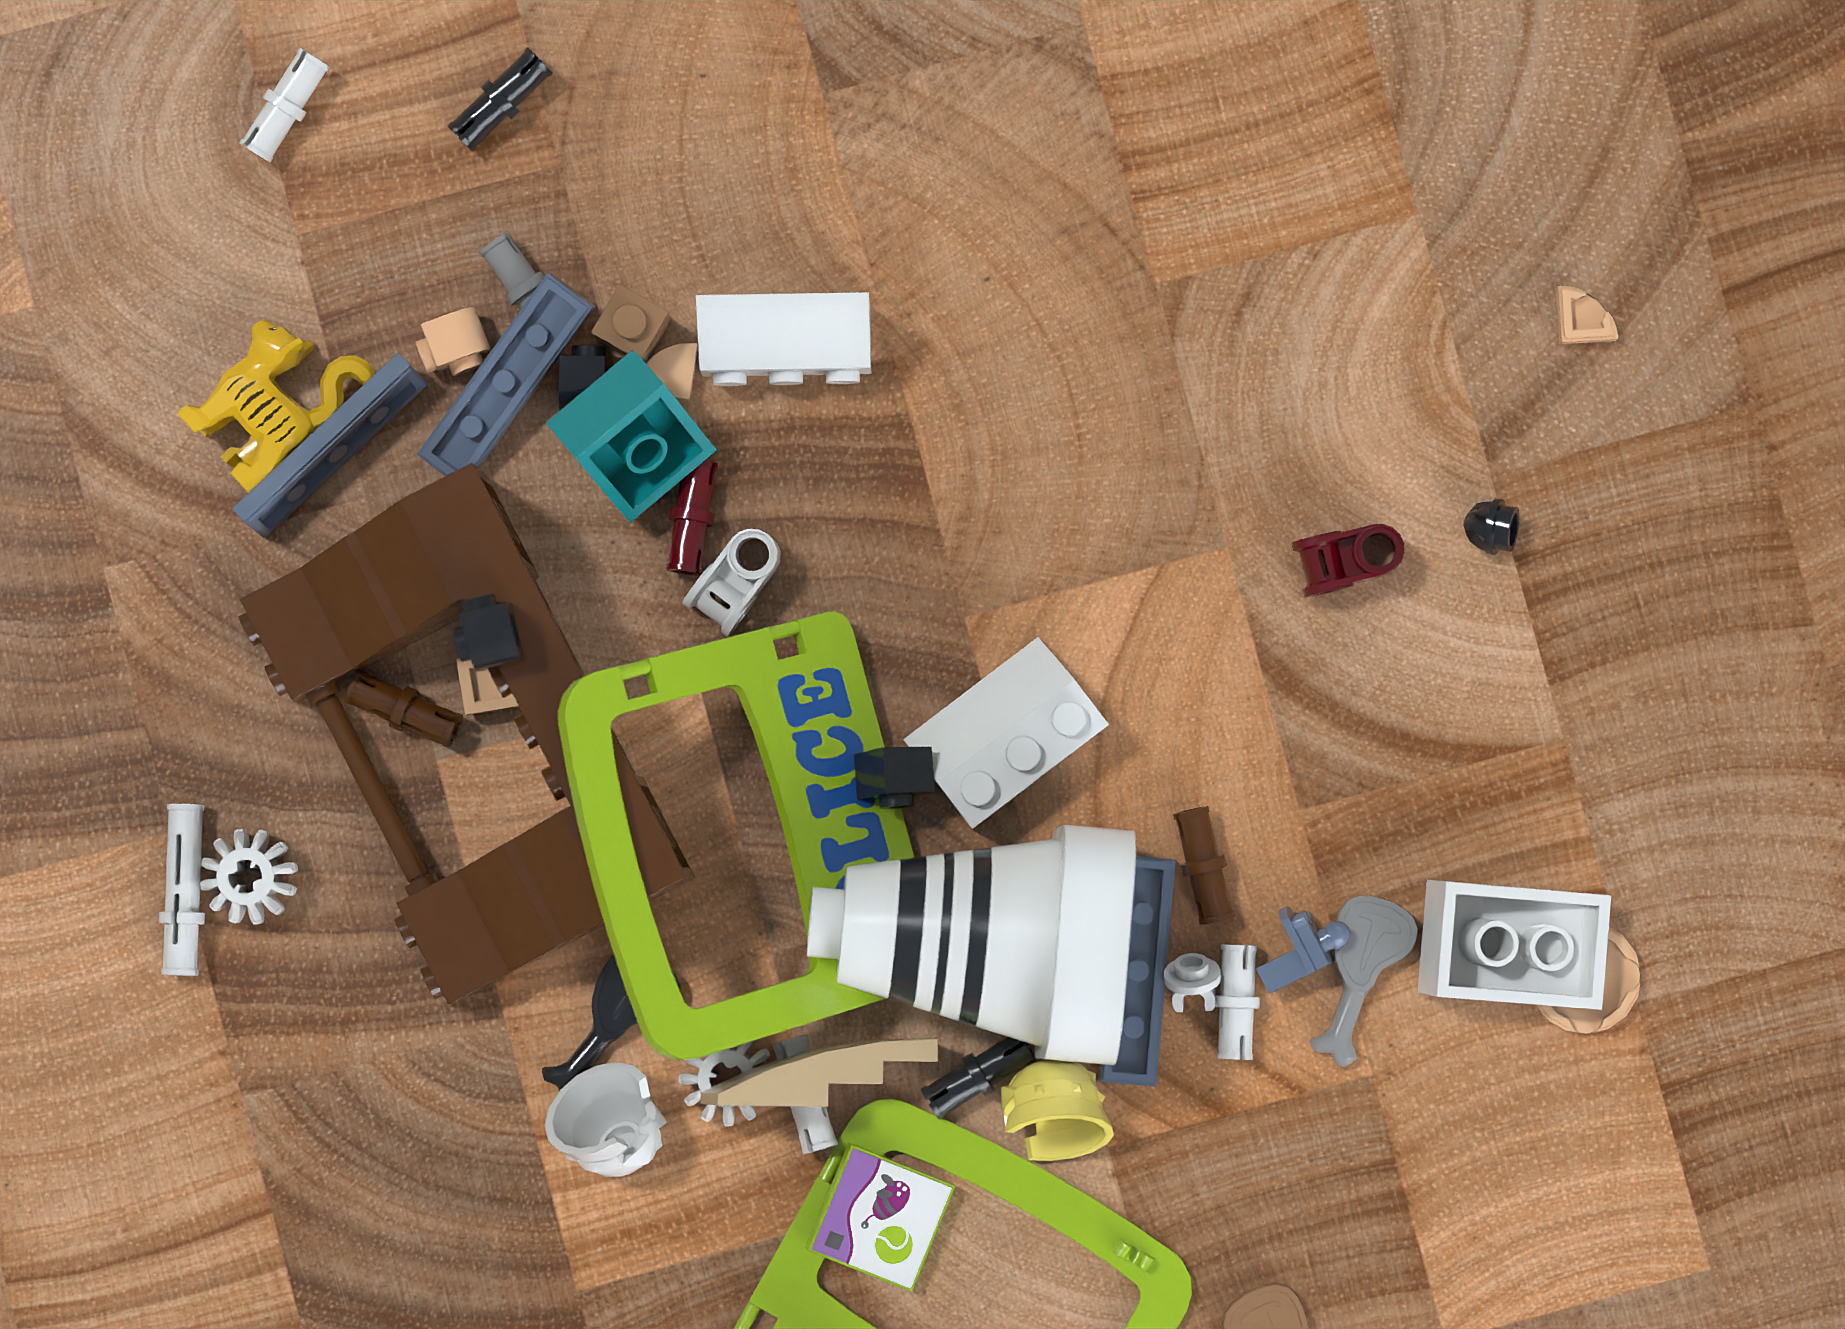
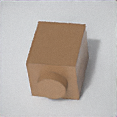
M619 283L591 333L597 342L625 357L634 350L647 363L671 324L672 317L669 311Z

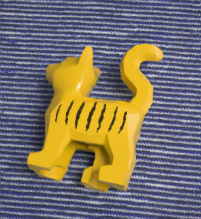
M264 319L254 324L251 328V344L247 356L224 372L206 402L201 407L192 404L185 405L177 414L194 433L200 431L205 437L220 431L235 419L239 421L251 435L248 442L241 448H228L220 457L233 468L230 474L249 493L343 405L344 394L342 384L345 379L354 378L364 385L375 374L374 369L366 360L356 355L340 356L329 363L320 380V406L311 410L305 409L283 391L276 383L275 377L297 366L314 350L315 345L311 340L303 341L301 337H295L285 327L277 326Z

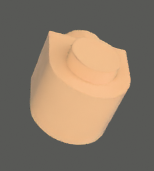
M475 307L464 308L422 323L421 327L426 338L415 341L427 373L435 370L441 372L450 368L452 376L461 375L479 368L483 363L482 355L491 350Z

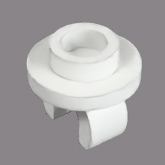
M1198 953L1181 955L1175 961L1168 964L1164 969V983L1172 991L1174 1010L1176 1012H1183L1185 995L1200 994L1205 999V1010L1213 1011L1215 1007V987L1221 981L1219 965Z

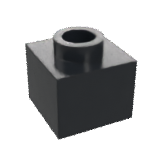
M932 746L882 747L854 754L857 800L879 799L880 809H899L913 807V797L935 792Z

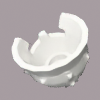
M613 1062L594 1066L578 1074L560 1089L548 1108L545 1129L548 1141L560 1152L566 1154V1159L577 1162L584 1170L605 1177H622L633 1173L654 1158L656 1151L663 1146L659 1128L667 1122L649 1097L650 1092L646 1075L634 1065Z

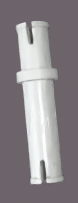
M167 804V810L169 811L165 912H159V924H164L163 969H161V975H199V970H197L199 925H205V913H199L202 823L205 805Z

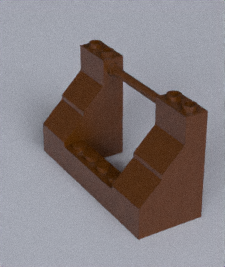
M473 463L400 499L299 569L241 598L240 601L246 613L238 616L253 646L262 643L272 663L264 666L278 695L282 696L288 693L293 701L301 702L307 699L310 706L318 704L317 707L407 882H410L409 885L404 887L409 897L396 903L402 914L394 918L396 926L409 948L418 945L428 965L421 968L420 971L431 994L435 999L444 995L448 1005L470 996L605 925L578 827L558 725V710L562 695L572 682L585 676L536 582V579L540 577L489 478ZM494 594L497 604L512 602L522 645L523 659L490 667L488 671L502 697L505 698L513 694L523 714L514 719L529 749L531 750L539 745L550 766L542 769L541 773L555 800L558 801L566 797L570 806L457 872L439 880L435 872L427 874L428 871L346 711L338 696H336L341 691L337 683L355 674L359 669L363 670L459 620V614L462 613L461 601ZM611 726L616 771L638 867L648 901L650 902L694 879L695 876L644 777L636 775Z

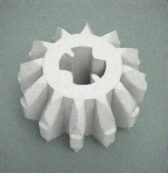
M236 829L233 837L236 850L226 840L218 838L213 844L223 859L219 861L214 858H203L202 867L217 871L216 879L201 881L200 887L203 891H211L218 888L221 891L209 905L213 911H219L232 902L229 911L230 922L239 923L244 917L246 908H248L252 923L262 924L265 916L262 903L272 913L280 915L285 908L275 896L276 892L290 896L295 895L297 888L292 884L281 882V875L297 872L298 866L297 863L293 862L278 864L277 860L288 850L285 842L275 844L266 852L269 842L268 831L259 830L254 837L252 845H250L249 835L246 830ZM249 860L252 861L250 868H260L262 872V879L253 882L254 891L250 893L246 892L248 885H238L237 874L245 871V862Z
M751 1041L739 1045L738 1049L729 1048L710 1054L706 1059L700 1057L685 1060L688 1064L699 1068L698 1073H683L679 1075L680 1084L698 1083L699 1090L689 1094L684 1099L687 1106L695 1105L700 1101L702 1091L715 1086L712 1077L718 1076L719 1072L713 1069L718 1063L723 1062L727 1068H733L737 1065L743 1073L769 1058L770 1052L768 1049H762L750 1058L746 1051L753 1043ZM707 1105L702 1111L701 1119L709 1122L715 1114L717 1105ZM720 1106L723 1107L724 1125L732 1126L735 1121L734 1106ZM739 1106L747 1120H752L756 1117L753 1106Z

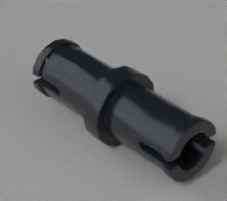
M527 47L524 53L493 83L488 79L481 86L484 92L447 126L473 152L476 146L507 116L513 119L520 112L516 107L547 77H550L553 72Z
M1007 1037L977 1056L973 1052L962 1058L963 1065L929 1086L921 1088L925 1099L931 1102L929 1106L939 1120L942 1119L947 1113L981 1092L986 1097L995 1091L994 1084L1028 1063L1036 1061L1037 1059L1033 1051L1027 1047L1028 1043Z

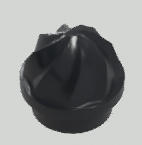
M1497 498L1489 502L1476 503L1464 518L1463 526L1466 536L1473 545L1484 550L1486 554L1496 555L1498 550L1511 552L1518 535L1519 509L1518 507L1506 506L1503 499Z

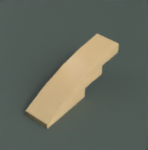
M938 1039L868 1040L805 1051L754 1067L702 1091L700 1104L717 1106L828 1107V1084H883V1061L938 1062Z

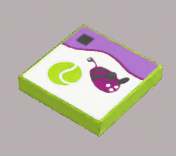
M848 1142L805 1248L809 1252L912 1292L953 1194L955 1185Z

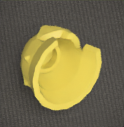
M1043 1060L1025 1067L1013 1077L1008 1086L1001 1088L1002 1110L1006 1125L1005 1132L1014 1133L1024 1126L1036 1123V1135L1025 1138L1028 1160L1055 1161L1071 1159L1092 1153L1107 1145L1114 1136L1113 1128L1102 1107L1105 1096L1099 1092L1095 1082L1096 1073L1088 1071L1080 1063L1074 1061Z

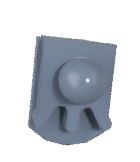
M1288 906L1280 909V920L1295 949L1256 968L1268 993L1270 994L1332 963L1334 959L1330 950L1334 948L1340 949L1346 945L1350 938L1349 927L1341 921H1332L1326 923L1325 928L1319 930L1310 912L1304 910L1296 915Z

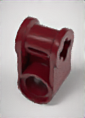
M1373 524L1344 532H1328L1291 543L1293 551L1300 553L1307 586L1302 589L1304 598L1352 587L1356 583L1391 574L1402 562L1405 554L1404 541L1401 535L1393 527L1385 524ZM1382 536L1391 542L1394 555L1389 564L1374 566L1365 560L1362 554V545L1367 538ZM1318 552L1322 553L1327 577L1323 575Z

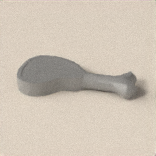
M1356 895L1349 898L1338 911L1335 921L1345 923L1350 930V938L1346 945L1340 949H1332L1335 966L1342 979L1343 991L1330 1028L1322 1035L1310 1040V1045L1315 1052L1330 1053L1335 1063L1340 1067L1350 1065L1356 1060L1357 1055L1352 1043V1033L1365 996L1374 986L1381 970L1404 959L1413 949L1417 938L1415 920L1406 909L1393 901L1373 895Z

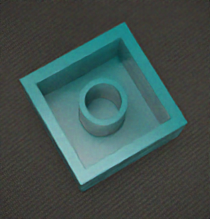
M634 350L629 352L546 422L548 427L629 523L717 450L665 384Z

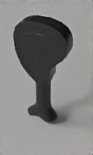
M614 954L603 967L595 984L592 996V1030L568 1061L558 1066L542 1068L544 1081L556 1085L559 1091L575 1076L590 1069L609 1044L619 1039L631 1026L638 1024ZM671 969L681 993L680 981L676 973Z

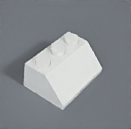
M869 292L696 295L700 372L703 377L713 376V385L741 386L747 384V376L769 375V384L772 385L803 384V375H826V383L855 384L860 383V374H871Z
M1037 637L903 740L908 747L932 746L934 781L969 827L973 829L1109 724L1075 679L1041 639Z

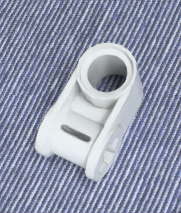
M746 529L738 532L731 538L715 562L710 564L698 578L682 604L688 609L693 606L698 608L722 626L720 633L728 638L750 611L758 598L757 595L777 570L781 556L778 543L771 535L759 529ZM751 539L762 540L769 550V559L766 565L756 571L746 570L739 561L741 546ZM712 591L730 605V609H727L712 598L710 592Z

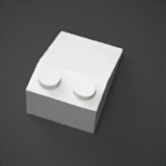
M1427 879L1417 993L1436 997L1602 1010L1611 895Z

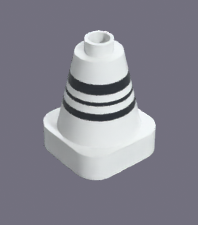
M1062 825L1054 830L1051 840L847 866L843 889L812 888L807 957L837 959V983L1033 1044L1035 1058L1115 1065L1119 1051L1124 1013L1135 878V832L1131 830Z

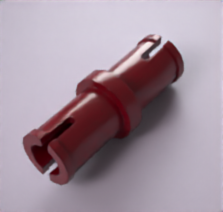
M710 460L703 461L680 481L677 506L671 507L669 520L674 522L669 559L666 564L667 571L691 576L702 575L701 566L707 527L713 526L715 514L710 512L715 473L718 469V463Z

